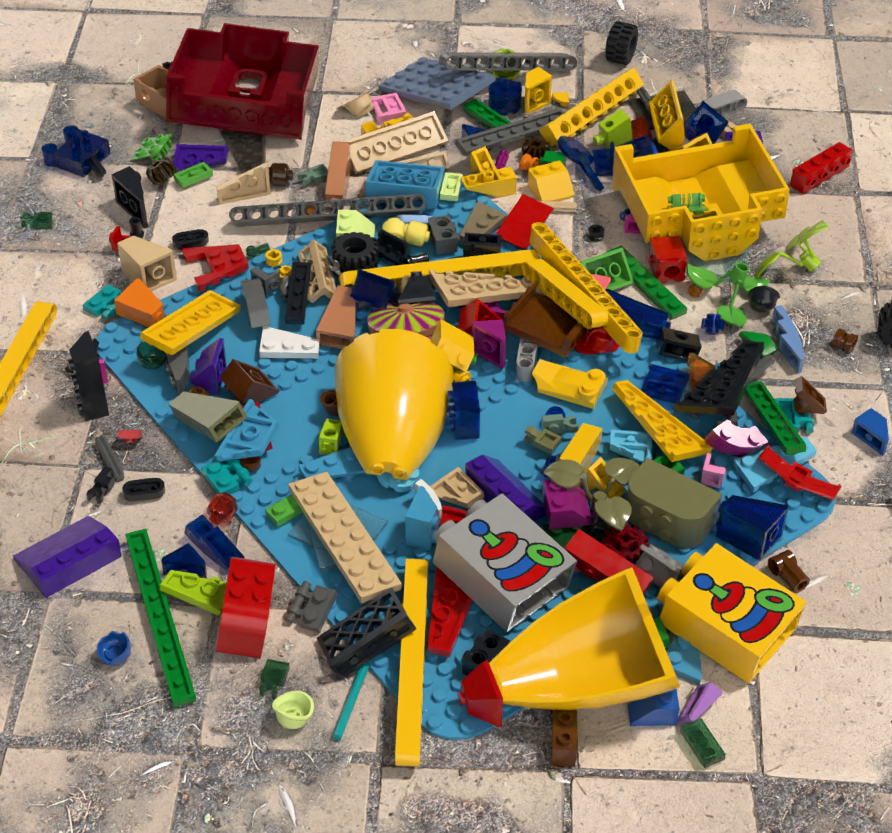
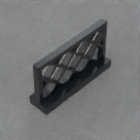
M391 587L316 638L328 660L329 667L342 680L417 628ZM391 597L393 598L390 606H383L386 600ZM373 611L370 619H364L365 614ZM380 612H387L384 619H377ZM393 612H400L399 614L391 618ZM354 624L351 632L345 631L347 626ZM361 624L367 625L365 632H358ZM374 625H381L373 630ZM332 636L335 637L333 644H325L326 640ZM342 637H349L346 645H339ZM355 638H361L353 644ZM336 650L342 651V652H340L339 654H337L336 656H334L335 653H336Z

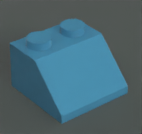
M419 486L405 516L406 545L431 551L433 544H437L434 540V535L439 526L440 517L437 516V506L425 487Z

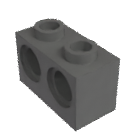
M450 215L428 218V231L431 232L430 239L436 255L458 252L460 235L456 233L455 222L451 221Z

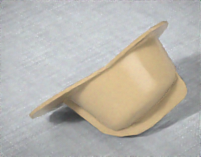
M371 89L356 99L337 107L336 110L345 107L355 116L367 114L374 108V104L369 96Z

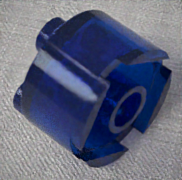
M504 77L497 78V81L489 86L488 106L500 115H507L509 112H513V114L519 112L522 104L521 83L507 80Z

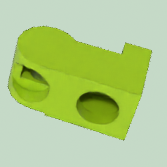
M326 419L319 436V454L328 455L339 451L340 441L344 432L341 420Z

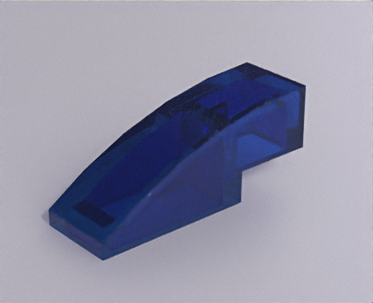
M203 514L186 525L184 534L206 556L227 571L229 570L231 557L245 558L218 526L214 527Z

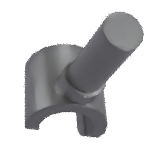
M330 259L333 267L330 264H325V268L329 271H334L340 276L342 272L339 269V262Z

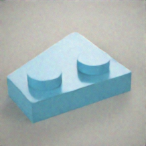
M611 429L609 450L642 464L646 458L651 459L652 437L648 432Z

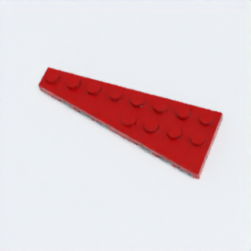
M443 506L441 525L449 520L457 524L465 518L467 511ZM437 566L428 652L450 658L473 600Z

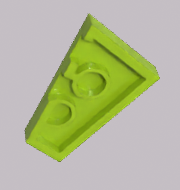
M170 570L160 584V591L220 616L222 614L227 582L220 581L218 577L206 579L200 578L197 574Z

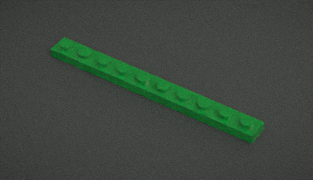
M147 529L126 533V541L173 706L178 707L196 702V695L166 593L160 591L162 580Z

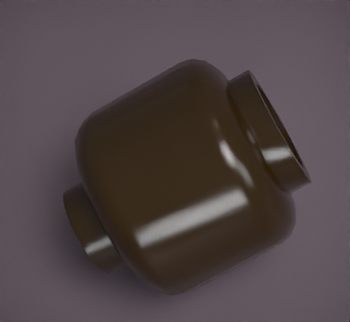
M273 163L269 167L271 185L287 186L289 180H293V170H290L288 164Z

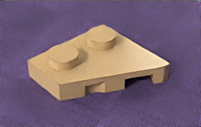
M459 467L430 486L438 499L465 508L471 507L475 502L485 497L484 492Z

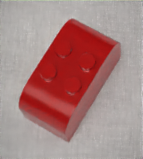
M231 557L215 652L261 659L270 611L275 563Z

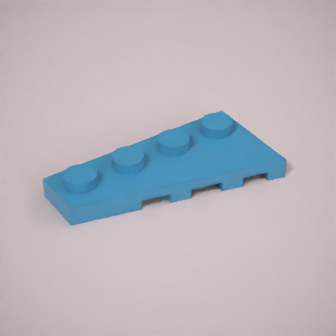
M351 447L298 465L303 479L328 472L334 481L338 477L354 478V475L365 473Z

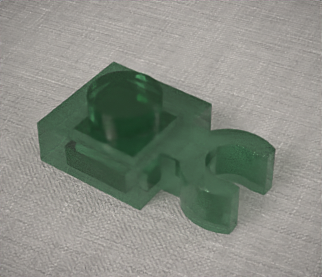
M267 659L261 674L262 684L259 687L261 697L264 696L267 690L272 691V699L277 697V686H284L290 670V663Z

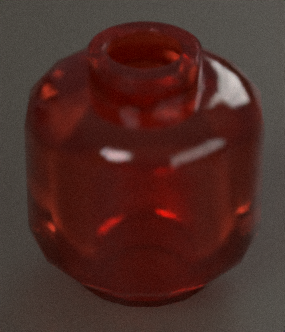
M226 492L215 494L206 508L210 516L209 520L217 525L229 523L238 510L236 498Z

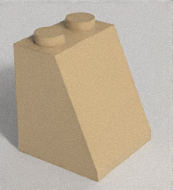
M131 236L117 243L122 272L132 282L137 278L141 279L151 291H154L177 280L174 255L171 249L136 236Z

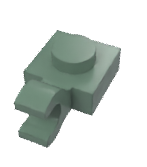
M562 414L542 416L541 431L545 428L555 434H563V430L575 433L578 431L576 416H569L567 418H563Z

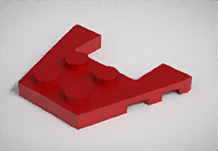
M239 244L182 249L186 263L206 259L212 272L194 277L199 292L206 290L205 286L211 283L213 286L218 284L219 280L226 276L231 278L249 269L248 262Z

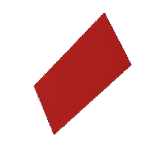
M522 194L496 232V235H502V240L527 250L530 246L529 240L532 224L536 222L545 223L554 208Z

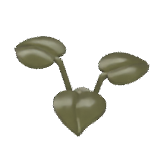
M625 458L609 460L604 468L605 474L611 478L605 492L596 491L593 495L589 491L585 477L581 475L583 472L582 465L573 460L556 461L545 469L543 475L563 488L576 487L581 480L587 494V501L591 502L590 512L593 514V509L595 508V512L603 521L622 531L631 516L632 507L627 500L621 497L609 499V492L614 481L622 486L629 485L630 477L640 466L637 462Z

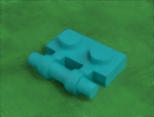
M107 284L83 304V310L96 317L101 315L104 320H107L109 317L117 314L114 300L122 291Z
M774 398L798 433L800 427H803L807 434L814 432V419L811 417V413L796 412L794 398Z
M239 459L227 460L228 462L224 464L221 461H214L201 467L202 474L221 499L240 491L239 483L244 482L245 485L252 483L249 471L241 466ZM235 470L236 474L231 475L230 472Z

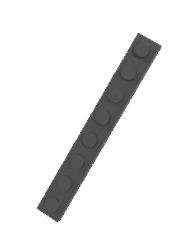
M559 108L462 137L456 140L455 145L463 156H468L471 152L484 146L490 149L539 134V129L564 112Z

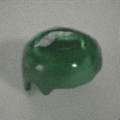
M147 342L138 344L136 348L137 362L143 368L158 369L167 360V354L164 351L149 345Z

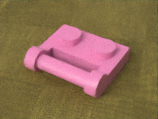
M397 93L371 98L374 104L373 110L379 124H383L384 121L400 118L407 113ZM380 104H383L386 112L382 113L379 107Z

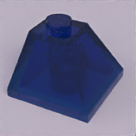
M702 101L684 123L685 138L690 141L707 133L712 144H715L729 121Z

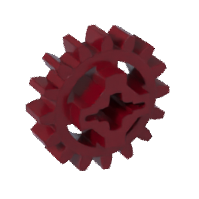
M627 523L622 531L612 526L610 527V532L605 531L604 537H602V544L633 564V561L637 562L644 552L640 546L643 544L649 547V537L644 536V530L638 532V526L630 528V524Z

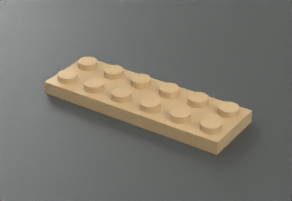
M435 111L343 142H350L351 165L355 174H359L372 169L375 160L394 162L445 145L449 140Z

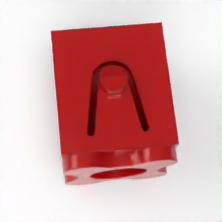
M680 236L650 238L648 262L653 276L662 284L670 280L678 283L683 282L686 278L687 255Z

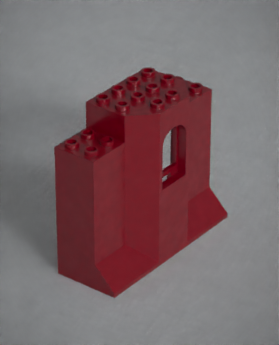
M228 23L223 24L220 32L187 28L166 75V122L302 140L305 115L318 73L319 45L289 42V32ZM242 79L260 81L258 90L236 87V85Z

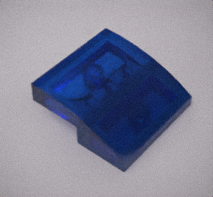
M651 364L641 391L650 398L674 404L677 401L681 402L690 373Z

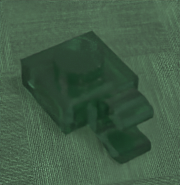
M27 212L20 214V219H26L22 220L21 227L34 226V229H52V212H34V216Z

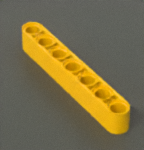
M540 258L522 263L521 270L523 276L532 284L536 281L539 282L537 288L585 328L592 329L608 324L609 317L607 311L543 259Z

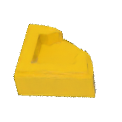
M552 92V100L554 102L560 103V106L569 107V93Z

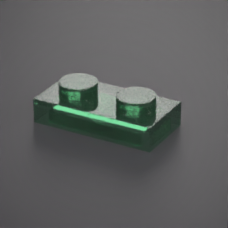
M702 718L681 726L680 733L704 768L725 760V752Z

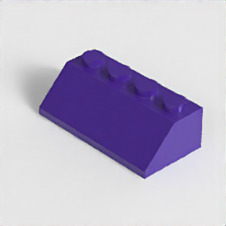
M480 455L465 463V474L484 492L485 497L483 499L487 503L500 494H504L532 521H536L546 515L544 503L498 459Z

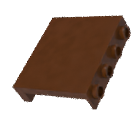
M536 281L531 287L528 286L524 295H520L517 303H513L510 311L507 310L503 316V321L505 322L504 330L567 358L589 329L585 328L552 299L536 293L539 283Z

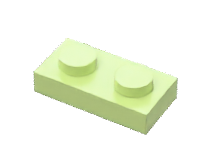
M445 173L440 200L458 201L463 174Z

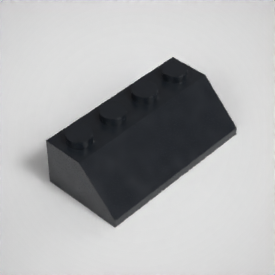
M86 331L70 348L71 358L67 359L70 371H74L70 375L73 386H77L73 390L76 400L80 401L76 403L79 415L83 414L85 421L109 416L99 358L90 333Z

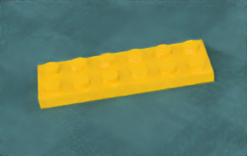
M209 290L142 331L140 339L167 354L174 355L239 313L241 305Z

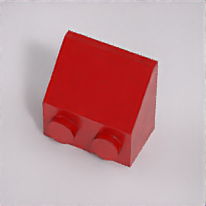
M477 298L461 309L458 329L472 336V323L474 321L503 319Z

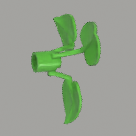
M737 262L733 270L729 269L718 281L717 276L713 272L692 266L689 263L687 265V274L690 280L701 288L711 289L713 285L717 286L728 276L730 277V282L736 285L729 307L719 306L717 315L722 321L738 327H743L747 321L746 315L741 309L733 308L739 286L748 293L752 288L768 286L769 279L748 277L747 274L750 269L742 262Z

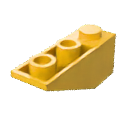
M511 167L461 177L466 190L496 197L516 194L517 177Z

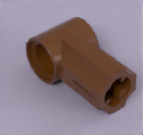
M790 550L781 552L768 559V567L772 574L775 576L780 575L793 591L801 592L809 585L810 578L797 565L796 557Z

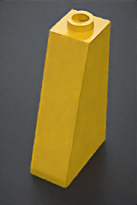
M583 423L559 460H573L583 467L581 475L585 477L586 470L591 466L600 447L603 428ZM580 480V483L577 485L579 488H580L581 485H582V481H581V480Z

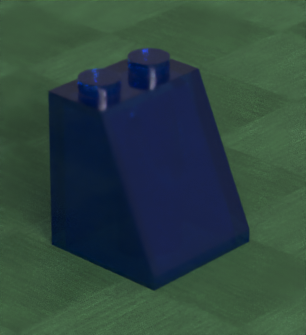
M732 495L727 501H723L718 508L719 518L715 524L717 527L716 537L760 561L783 536L789 507L784 504Z

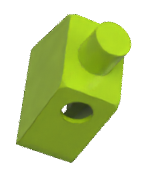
M619 109L599 123V134L592 138L596 146L603 144L608 150L632 143L631 118L622 109Z

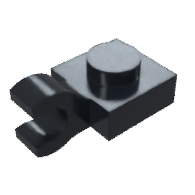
M104 466L94 479V486L86 494L88 501L97 496V504L102 503L106 493L113 488L115 479L111 468Z

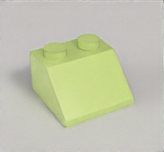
M338 210L336 239L340 235L343 236L345 233L362 232L363 234H369L370 237L375 236V224L357 210Z

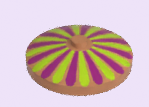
M430 301L401 304L390 302L374 309L369 314L367 323L371 334L379 333V330L400 329L428 337L434 333L439 320L445 321L442 307Z

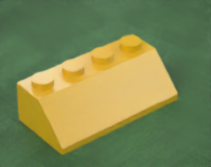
M671 79L649 102L658 142L668 149L674 150L683 144L685 135L684 120L674 81Z

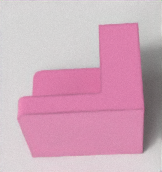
M707 453L701 484L722 488L726 468L710 465L711 454Z

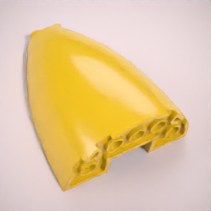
M400 329L379 330V333L370 335L365 333L355 338L354 342L350 345L345 346L335 362V391L338 414L348 442L365 473L380 476L384 472L392 474L393 478L408 480L434 449L443 431L451 402L454 379L453 366H451L445 351L441 347L432 344L429 338L421 334Z
M632 567L604 579L558 604L534 621L489 663L502 694L503 704L534 709L578 710L602 708L645 699L680 688Z

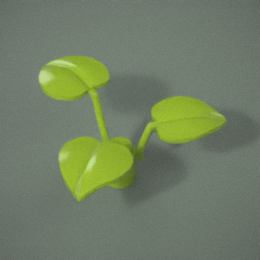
M821 220L811 228L808 226L803 229L787 245L788 249H791L796 244L800 246L803 250V253L799 256L801 260L799 261L781 251L774 252L759 264L756 269V277L759 278L761 273L779 256L797 263L800 267L804 265L810 272L815 270L821 264V261L813 253L807 239L829 228V226Z

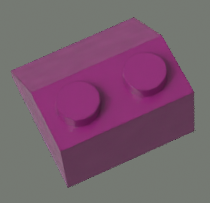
M543 480L542 498L549 529L590 526L592 518L583 489L578 486L563 488L551 480Z

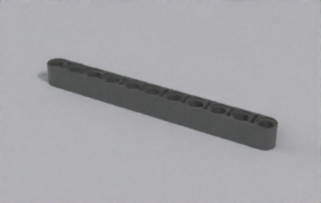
M409 194L237 206L230 210L229 218L234 225L243 227L337 220L338 210H342L344 206L351 207L350 210H357L366 218L422 214L425 212L427 205L422 195ZM416 201H421L423 203L422 206L418 208L414 207L413 204ZM398 202L405 204L401 209H397L395 205ZM384 203L387 206L384 210L377 209L378 205ZM364 204L369 206L366 211L359 210L360 206ZM327 207L333 208L329 214L323 213ZM308 209H315L312 215L306 214ZM290 210H296L294 216H288ZM278 211L276 217H270L271 212ZM255 212H260L261 214L259 218H252V215ZM236 214H243L240 220L234 219Z

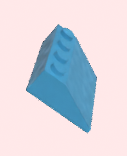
M375 160L366 180L365 198L420 194L425 198L427 210L436 209L445 167ZM416 201L413 206L421 207L423 203ZM398 202L395 206L405 204L403 202Z

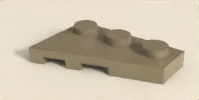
M477 201L460 233V241L464 243L465 233L491 234L504 222L507 215Z

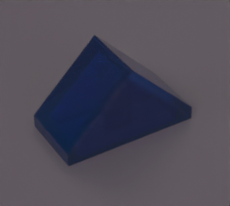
M189 543L162 557L161 562L164 575H167L170 570L197 574L200 578L207 579L206 562Z

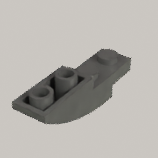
M187 346L174 355H166L167 363L164 364L166 374L171 375L169 377L171 387L176 388L178 395L185 390L189 378L190 365Z

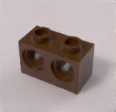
M553 710L551 766L575 767L577 753V710Z

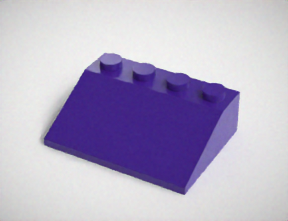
M86 516L13 555V559L45 598L122 557L119 539L107 526L90 516Z

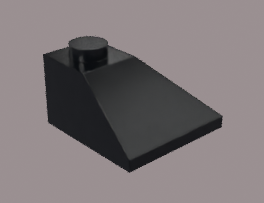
M412 271L411 275H405L388 295V300L398 304L435 300L429 276L422 274V271Z

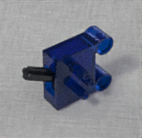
M69 125L63 129L65 143L59 149L53 143L42 146V154L46 166H54L81 177H85L92 170L100 177H104V174H106V170L101 162L111 154L108 139L91 134L87 130H80L77 126Z

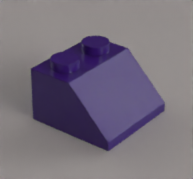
M223 338L217 339L202 350L200 358L196 359V370L191 374V384H194L196 393L219 394L222 384L220 376L227 368Z

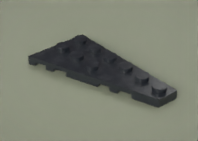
M744 341L731 353L732 356L728 360L724 359L720 362L718 369H713L696 384L695 390L692 392L688 391L681 402L677 401L674 404V411L720 414L724 416L734 415L764 351V342Z

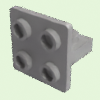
M643 544L640 546L644 552L635 566L654 577L653 583L662 588L671 577L679 581L683 575L682 569L684 564L668 556L669 554L652 544L649 547Z

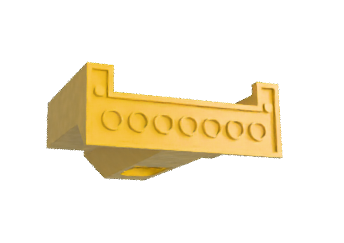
M751 123L734 126L732 141L633 158L634 148L632 144L614 147L612 190L621 191L646 243H650V238L680 236L688 251L703 261L737 256L759 238L761 222L781 219L786 216L790 189ZM688 193H690L692 204V193L705 194V202H702V204L709 211L696 215L690 212L687 206L668 209L667 206H671V203L668 204V196H671V194H681L682 204V194H685V204H688ZM712 214H714V216H710V217L699 218V219H693V218H696V217H701V216H707V215H712Z

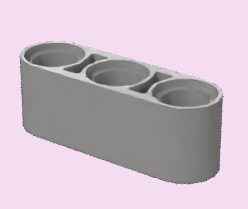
M731 90L703 100L699 104L698 110L708 120L712 121L743 110L747 105V99L737 90Z
M521 337L516 360V378L521 382H529L533 379L532 372L536 364L538 345Z

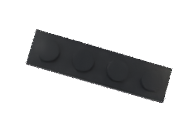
M292 262L285 323L305 324L311 262Z

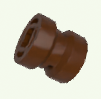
M839 328L833 337L832 346L842 347L844 351L851 353L858 341V335L848 334L846 330Z

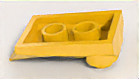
M541 359L532 372L537 383L538 393L591 409L595 408L608 384V378L599 369H591L585 372Z

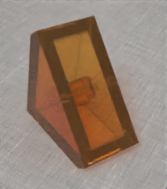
M689 353L687 370L693 391L696 389V384L710 371L715 369L716 365L694 353Z

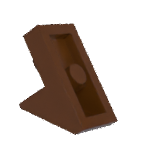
M803 376L795 379V393L797 395L794 398L795 411L798 413H827L826 398Z

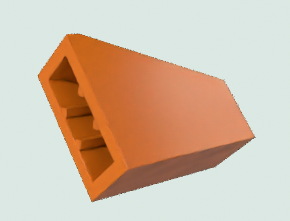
M137 278L114 300L117 315L144 326L150 327L165 318L163 303L141 279Z

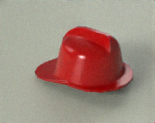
M602 326L592 328L575 346L576 351L586 355L614 352L619 348V345Z

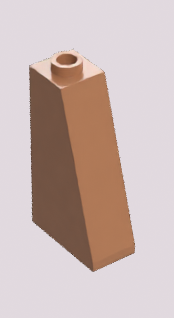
M332 141L325 200L346 199L351 173L350 142Z
M337 286L316 329L320 345L343 349L354 342L356 338L357 308L355 288Z

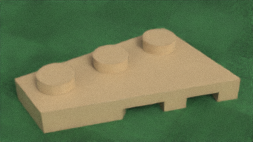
M267 162L216 186L219 205L270 195L269 167Z

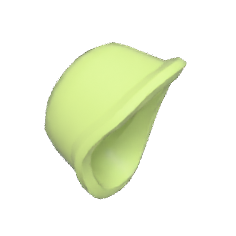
M291 691L276 698L272 704V709L275 711L279 724L288 729H298L303 727L312 716L314 702L303 691Z

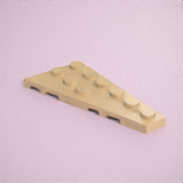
M429 270L428 273L430 280L447 307L468 305L477 298L483 303L519 299L521 294H525L528 286L531 287L533 285L525 276L523 279H515L511 275H505V278H495V274L465 272L463 275L453 274V271H446V274H438L436 270ZM537 288L536 293L546 296V294H544L540 289Z

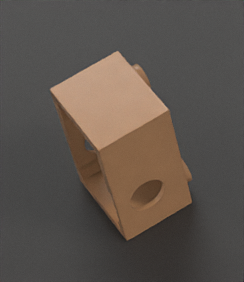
M157 65L133 78L137 102L166 119V75L169 70Z

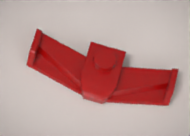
M770 445L766 446L758 458L760 463L762 461L784 479V485L795 491L805 490L826 497L829 501L833 502L842 487L840 484L837 486L811 477L813 471L795 461L791 466L771 450Z

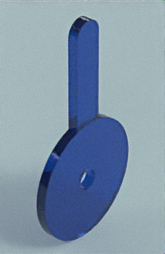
M560 136L557 140L560 151L568 159L580 165L595 189L602 191L604 186L590 167L593 157L589 150L574 138Z

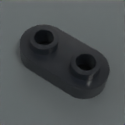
M203 229L179 232L172 236L173 247L179 250L202 247L209 242L208 232Z
M160 478L131 480L122 487L123 496L128 501L160 498L166 491L165 483Z

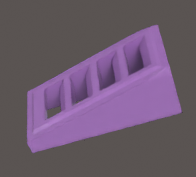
M712 682L697 685L679 716L678 723L681 725L695 721L723 692Z

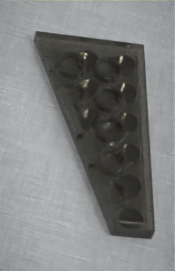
M218 129L241 174L266 163V135Z

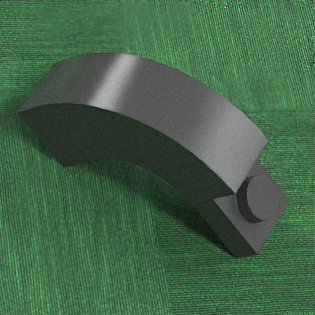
M257 278L240 281V292L246 304L250 328L271 325L261 280Z

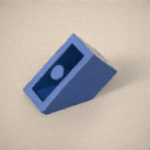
M870 408L855 418L852 434L883 456L889 441L887 419Z
M677 689L629 703L630 726L677 725L680 710Z

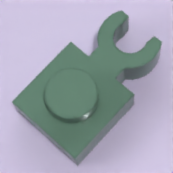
M324 164L308 168V172L298 174V180H302V185L306 186L312 181L316 184L327 180L328 169Z

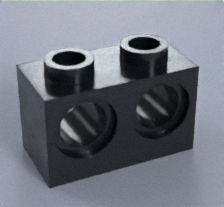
M487 629L482 636L479 635L476 638L474 646L470 651L467 650L461 658L462 673L468 676L484 661L490 663L511 641Z

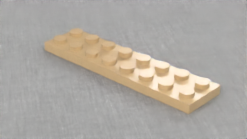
M328 472L288 484V490L297 501L300 509L361 604L375 599L391 587L395 592L402 590L401 581Z

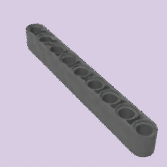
M445 52L440 55L439 63L448 70L531 71L540 67L544 71H571L576 68L577 59L567 53Z

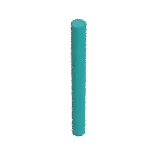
M369 662L359 667L332 735L335 740H341L370 667Z

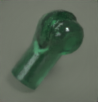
M265 243L257 247L250 245L246 248V255L249 258H254L270 250L269 244Z

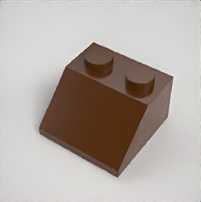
M232 359L220 376V379L225 384L224 387L235 395V400L241 404L247 403L249 399H252L254 403L261 402L278 394L280 391L259 368Z

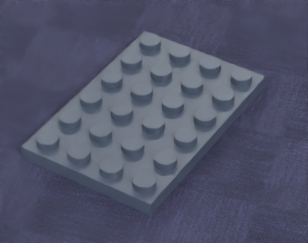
M422 57L415 63L408 65L407 68L397 72L391 78L385 79L378 87L380 92L388 94L397 93L399 97L452 110L493 83L495 76L487 72L474 70H448L442 67L438 60Z

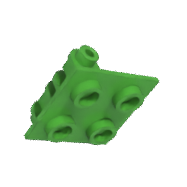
M160 134L154 138H145L141 142L140 147L135 150L131 161L150 157L152 163H154L158 159L165 157L172 147V142L169 140L172 134Z
M688 193V204H685V194H682V204L681 194H671V196H668V204L671 203V206H667L668 209L687 206L688 210L696 215L709 211L702 204V202H705V194L692 193V204L690 193Z

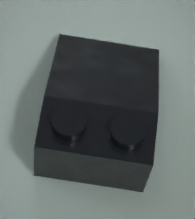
M128 166L111 174L116 203L132 217H139L141 225L147 228L148 222L140 173Z

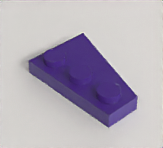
M177 144L173 161L176 173L202 162H205L209 167L227 163L229 148L222 145Z

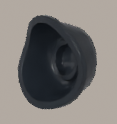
M758 286L750 289L747 293L750 307L756 312L771 311L780 298V293L769 286Z

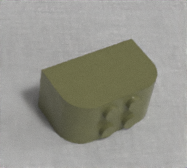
M646 458L629 479L627 501L632 507V512L628 520L634 526H638L641 530L658 537L662 541H666L679 548H693L700 545L718 523L722 494Z

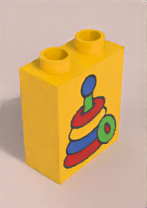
M716 543L704 556L698 552H694L682 569L684 577L680 582L671 577L663 585L657 596V600L664 604L660 619L668 630L687 640L696 649L750 684L796 630L807 601Z

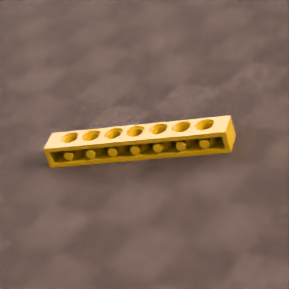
M633 67L539 129V132L549 142L550 147L553 145L558 147L566 142L564 140L566 137L567 139L572 138L576 135L575 131L578 130L580 132L587 128V123L590 125L597 121V116L602 117L607 114V109L610 108L612 110L619 106V101L622 103L629 99V94L631 96L636 94L639 87L644 85Z

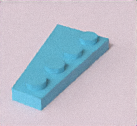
M807 437L802 438L806 444V452L785 455L779 445L770 448L791 466L794 461L799 464L805 463L815 457L817 452ZM763 450L733 460V466L753 493L759 490V487L763 484L768 485L773 482V478L779 476L762 461L761 463L758 461Z

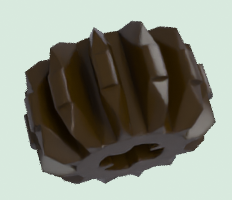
M531 137V140H525L521 151L522 156L529 154L532 158L540 159L544 157L546 150H551L549 142L545 139Z
M169 157L158 159L152 165H149V168L146 170L147 178L154 185L164 183L176 173L175 164Z

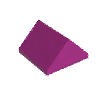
M503 320L474 321L472 323L474 353H477L478 356L501 369L505 368L506 336Z

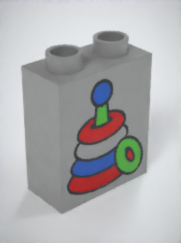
M500 494L488 503L483 499L478 500L469 508L463 520L457 524L452 520L445 522L434 535L437 546L433 563L506 632L567 589L577 563L574 557L504 494Z

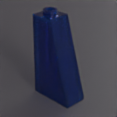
M610 289L605 290L639 327L643 337L657 339L661 327L671 328L672 322H668L669 313Z

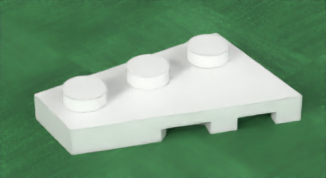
M263 326L259 351L260 358H319V339Z

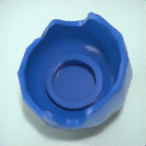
M111 631L98 642L96 653L104 664L117 666L126 662L129 658L132 645L125 632L117 633Z

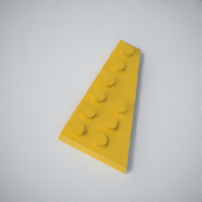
M624 380L614 383L612 390L671 462L706 455L707 453L710 454L712 447L703 438L631 382Z

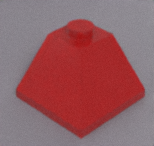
M484 661L461 681V691L458 692V699L460 705L465 706L469 715L499 727L502 726L503 697L489 662Z

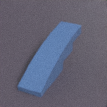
M781 305L774 307L772 322L776 326L775 336L779 339L778 350L799 374L802 372L804 354L798 331Z

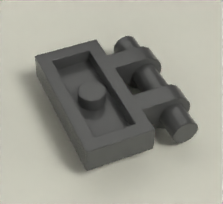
M303 581L301 587H298L295 592L296 597L293 604H290L287 609L288 614L285 621L293 624L296 617L300 618L298 622L300 627L320 633L338 593L334 589L316 585L314 591L310 592L311 584ZM303 601H308L305 609H301Z

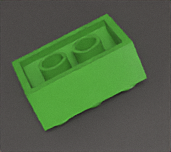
M623 248L580 261L590 274L611 278L605 290L606 292L634 283Z

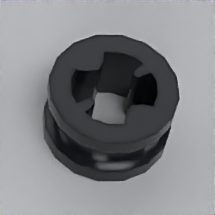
M595 224L588 228L589 240L594 242L603 240L604 227Z

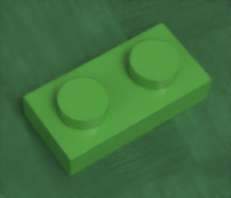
M202 162L173 175L174 180L182 188L212 177L213 170L205 162Z
M289 495L265 509L266 516L277 527L303 513L293 495Z

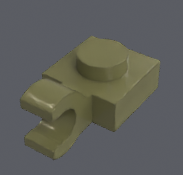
M528 426L525 430L527 435L524 437V440L528 443L534 442V447L552 455L562 441L561 436L545 428L542 432L532 426Z

